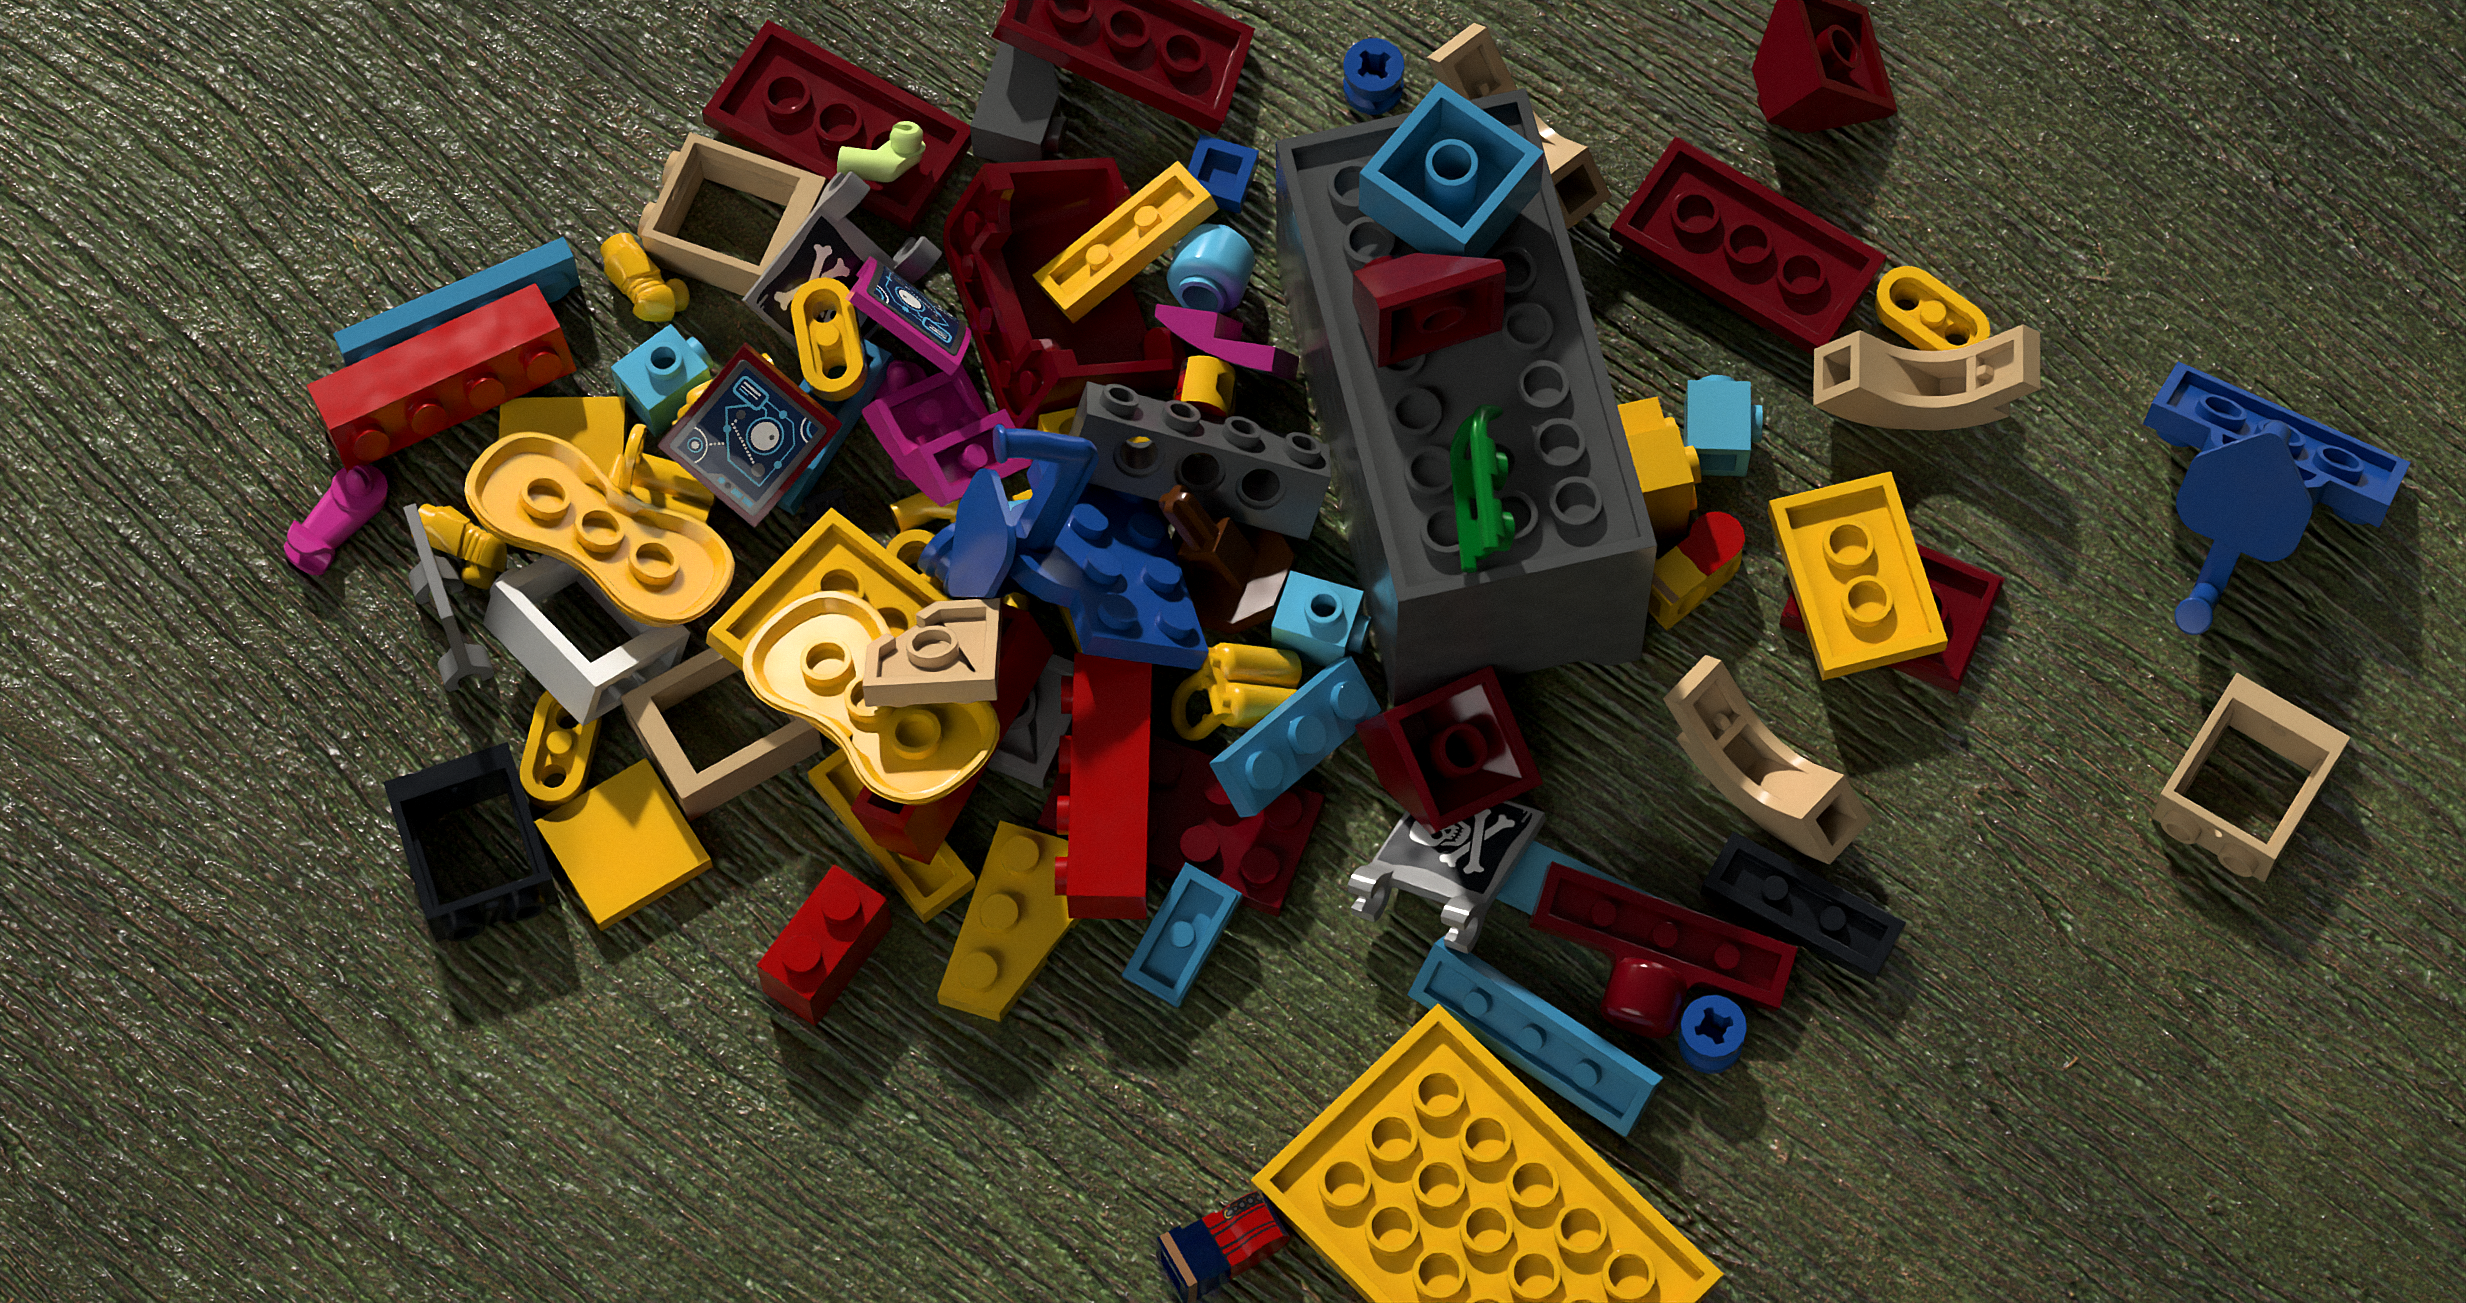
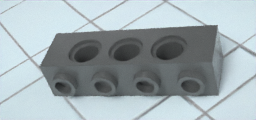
M1087 381L1068 434L1090 440L1097 448L1099 461L1088 481L1090 484L1159 501L1160 497L1165 493H1169L1175 485H1184L1188 487L1209 515L1220 518L1230 517L1232 521L1308 540L1332 478L1329 445L1320 443L1310 435L1300 432L1285 434L1259 427L1255 422L1244 417L1232 416L1225 418L1199 411L1191 404L1183 401L1170 400L1164 402L1141 396L1132 389L1119 384L1104 386ZM1137 436L1150 439L1143 443L1128 441V439ZM1200 452L1211 455L1203 459L1189 457L1193 453ZM1261 468L1271 471L1262 475L1250 473L1254 469Z

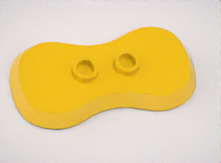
M519 432L503 437L480 455L466 478L464 492L467 503L481 525L490 534L510 545L554 557L574 567L591 579L620 611L637 622L652 627L673 628L695 620L707 613L718 603L732 581L735 567L732 552L725 541L711 527L684 513L651 505L627 494L613 484L585 453L560 438L536 432Z
M825 591L804 596L784 607L769 619L749 642L743 656L742 668L745 679L753 693L767 705L779 711L814 722L831 734L842 746L856 775L868 789L893 802L913 806L926 805L949 795L985 764L996 747L1000 731L996 711L989 700L968 704L948 702L912 704L905 707H865L862 686L866 646L885 633L893 636L884 618L870 603L848 593Z

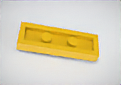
M1176 161L1033 274V277L1041 290L1074 324L1219 208L1212 195L1179 161Z
M840 748L807 772L809 782L924 924L976 887L974 875L945 840L930 865L876 845L850 810L864 784L856 775L843 749Z

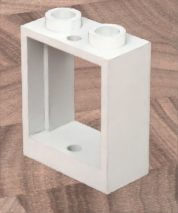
M545 554L539 560L520 570L518 568L507 570L496 579L490 588L489 593L491 597L483 621V625L582 726L621 705L620 696L679 665L690 632L683 625L673 628H659L631 619L620 611L591 579L567 563ZM576 581L633 638L592 663L534 606L536 603Z

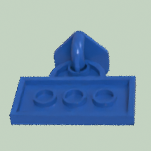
M2178 361L2154 398L2143 425L2155 429L2161 439L2179 447L2194 446L2201 450V453L2194 457L2177 494L2176 508L2180 519L2188 528L2214 540L2192 592L2188 598L2179 603L2175 610L2174 617L2178 628L2189 635H2200L2207 631L2213 621V612L2224 593L2241 552L2266 562L2285 559L2297 548L2313 513V506L2319 502L2331 506L2337 516L2350 523L2358 525L2369 523L2380 528L2411 462Z
M997 424L993 429V448L997 462L1005 463L1008 458L1033 459L1026 473L1033 495L1030 500L1013 506L1010 511L1001 478L997 471L982 468L975 473L957 509L948 582L950 595L967 599L1004 598L1021 586L1046 602L1069 608L1083 654L1199 670L1209 650L1164 516L1159 508V502L1088 483L1099 461L1097 448L1090 440L1077 436L1032 429L1005 428L1002 424Z

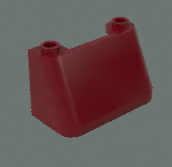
M1114 157L985 163L945 221L943 245L950 270L999 410L1006 409L1016 428L1037 429L1039 415L1078 407L1087 381L1104 386L1108 384L1123 385L1132 389L1138 395L1145 397L1172 389L1177 386L1182 361L1189 357L1184 341L1167 327H1155L1147 331L1130 281L1123 284L1073 324L1041 290L1033 277V274L1131 198L1129 188L1122 181Z

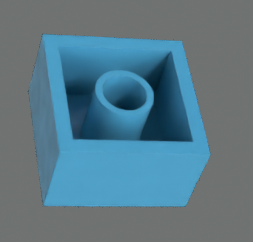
M1439 81L1359 173V210L1421 253L1482 258L1541 189L1544 151Z

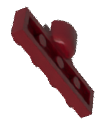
M1554 861L1546 868L1528 925L1530 928L1602 952L1610 958L1612 970L1600 1006L1602 1016L1606 1021L1621 1030L1649 1038H1664L1677 1028L1687 992L1691 987H1701L1774 1013L1780 1009L1798 949L1796 946Z

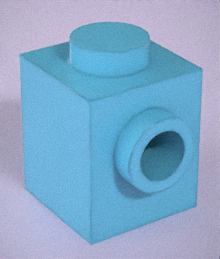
M670 324L611 366L618 395L626 397L628 407L644 425H647V429L656 437L672 426L671 422L677 419L679 409L687 404V393L691 389L711 380L709 370L714 367V363L708 352L696 338L691 337L685 341Z
M1710 375L1700 380H1688L1684 401V447L1694 446L1702 476L1746 477L1751 453V442L1761 443L1763 423L1762 405H1751V382L1735 381L1733 378L1725 375Z
M1290 570L1271 626L1272 648L1294 651L1300 660L1327 667L1337 658L1350 657L1351 651L1362 654L1372 622V617L1363 615L1364 591Z

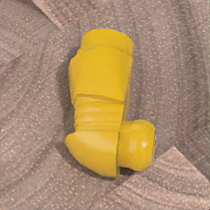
M619 233L613 235L601 245L600 254L604 262V275L623 294L630 298L634 304L633 314L636 317L650 322H667L672 320L674 312L684 311L690 302V295L686 284L678 278L664 282L660 269L638 245L632 234Z
M426 503L419 508L418 512L430 546L467 560L460 573L464 583L485 590L490 589L495 582L496 572H505L507 565L506 543L480 527L475 526L469 518L452 506L435 507Z

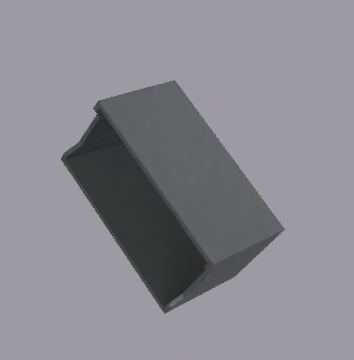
M1526 88L1468 100L1544 151ZM1412 112L1276 141L1277 273L1323 444L1329 445L1332 482L1360 589L1364 591V604L1367 615L1372 617L1371 630L1392 708L1488 666H1492L1497 679L1577 661L1613 666L1641 660L1657 551L1656 539L1545 152L1541 189L1482 257L1502 260L1506 269L1502 331L1377 368L1352 302L1353 272L1362 269L1365 264L1378 257L1391 255L1400 258L1421 252L1359 210V173ZM1494 404L1503 409V414L1488 423L1487 434L1488 438L1495 441L1496 451L1504 452L1508 460L1506 483L1502 490L1494 491V497L1501 501L1502 512H1510L1515 523V534L1513 543L1508 551L1493 552L1486 559L1477 561L1476 572L1467 573L1461 570L1450 466V449L1454 435L1463 421L1472 415L1479 405ZM1470 443L1466 452L1467 460L1472 458ZM1476 499L1470 500L1472 520H1477Z

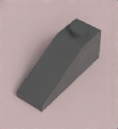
M1001 41L970 125L973 155L1000 163L1046 161L1049 159L1050 153L1059 154L1061 152L1068 130V119L1061 117L1059 90L1054 64Z

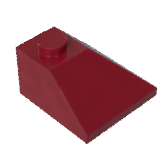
M1776 0L1751 68L1758 90L1757 103L1767 122L1807 134L1887 118L1898 112L1867 7L1848 0Z
M1413 253L1400 258L1391 255L1378 257L1365 264L1362 269L1354 271L1352 302L1377 368L1502 331L1506 269L1503 261L1499 259Z
M1492 666L1481 669L1355 725L1380 784L1430 835L1543 784Z

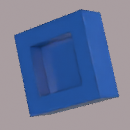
M1200 134L1187 171L1212 195L1218 208L1241 214L1259 164V150Z

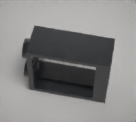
M508 742L383 782L425 917L436 942L445 939L454 942L468 940L482 933L487 925L508 918L514 921L528 920L545 912L548 905L560 902ZM508 793L534 875L441 905L416 823Z

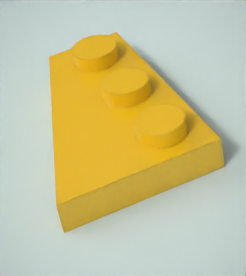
M999 821L937 994L939 1004L1001 1022L1046 965L1048 962L1047 957L1068 930L1071 927L1075 928L1081 920L1069 918L1067 896H1055L1056 856L1068 857V840Z

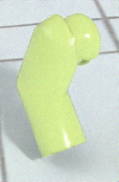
M903 121L893 125L890 140L877 150L841 146L837 161V173L842 172L846 176L848 172L853 171L862 180L892 182L921 161L926 149V145L922 141V129L913 122Z

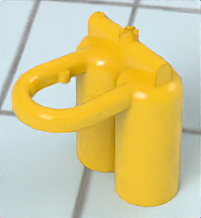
M635 424L630 432L624 455L618 454L614 457L608 479L622 491L645 503L684 513L708 525L717 496L675 461L643 453L647 425Z
M1225 642L1219 643L1212 648L1208 647L1209 653L1201 665L1202 669L1182 681L1174 692L1170 707L1171 723L1175 732L1182 739L1190 741L1204 739L1222 723L1229 727L1251 729L1298 690L1296 688L1302 673L1299 656L1291 650ZM1207 689L1212 712L1204 714L1202 721L1196 726L1191 727L1186 719V703L1194 691Z

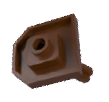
M1175 485L1169 493L1163 494L1159 499V508L1175 528L1171 540L1200 626L1237 634L1275 617L1290 570L1295 571L1296 569L1295 555L1283 535L1278 532L1232 521L1230 517L1220 518L1209 515L1187 486Z

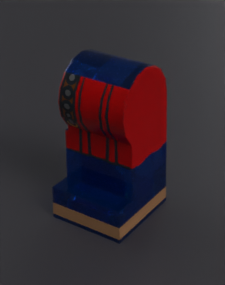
M1262 1190L1254 1191L1238 1198L1217 1213L1214 1211L1183 1229L1179 1225L1157 1237L1156 1258L1183 1303H1193L1275 1254L1289 1241L1290 1236Z

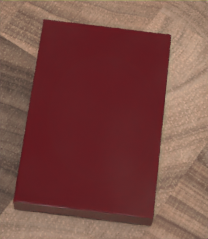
M1915 543L1948 643L1945 651L1885 666L1958 694L2002 590L2005 578ZM1792 589L1781 614L1779 624L1807 635Z

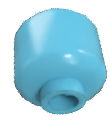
M1209 223L1198 225L1178 242L1167 272L1168 288L1183 308L1220 314L1230 312L1241 303L1255 265L1253 249L1243 236L1226 225Z

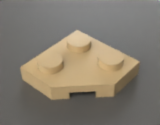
M1000 598L936 601L916 613L917 625L896 638L885 633L866 646L862 686L865 707H905L912 704L948 702L968 704L976 701L997 700L1003 622Z

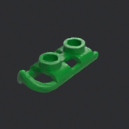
M1494 404L1479 405L1474 413L1463 421L1454 435L1450 449V466L1461 570L1467 573L1476 572L1477 561L1486 559L1493 552L1508 551L1513 543L1515 534V523L1510 512H1502L1501 501L1494 497V491L1502 490L1508 476L1507 457L1504 452L1496 451L1495 441L1488 438L1487 434L1488 423L1503 414V409ZM1470 443L1472 458L1467 460L1466 452ZM1476 499L1478 519L1472 520L1470 500Z

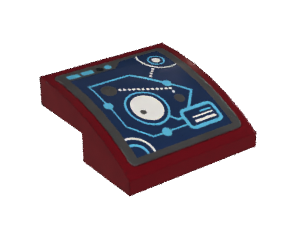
M745 342L707 385L697 400L663 437L657 447L755 528L811 464L843 423Z

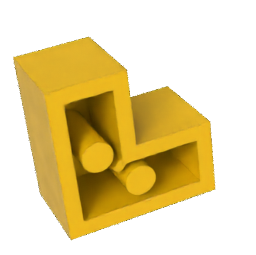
M1658 396L1617 405L1656 541L1685 535L1690 510L1697 509L1694 484L1701 483L1700 463L1694 446L1684 447L1679 427L1676 425L1674 418L1663 417Z

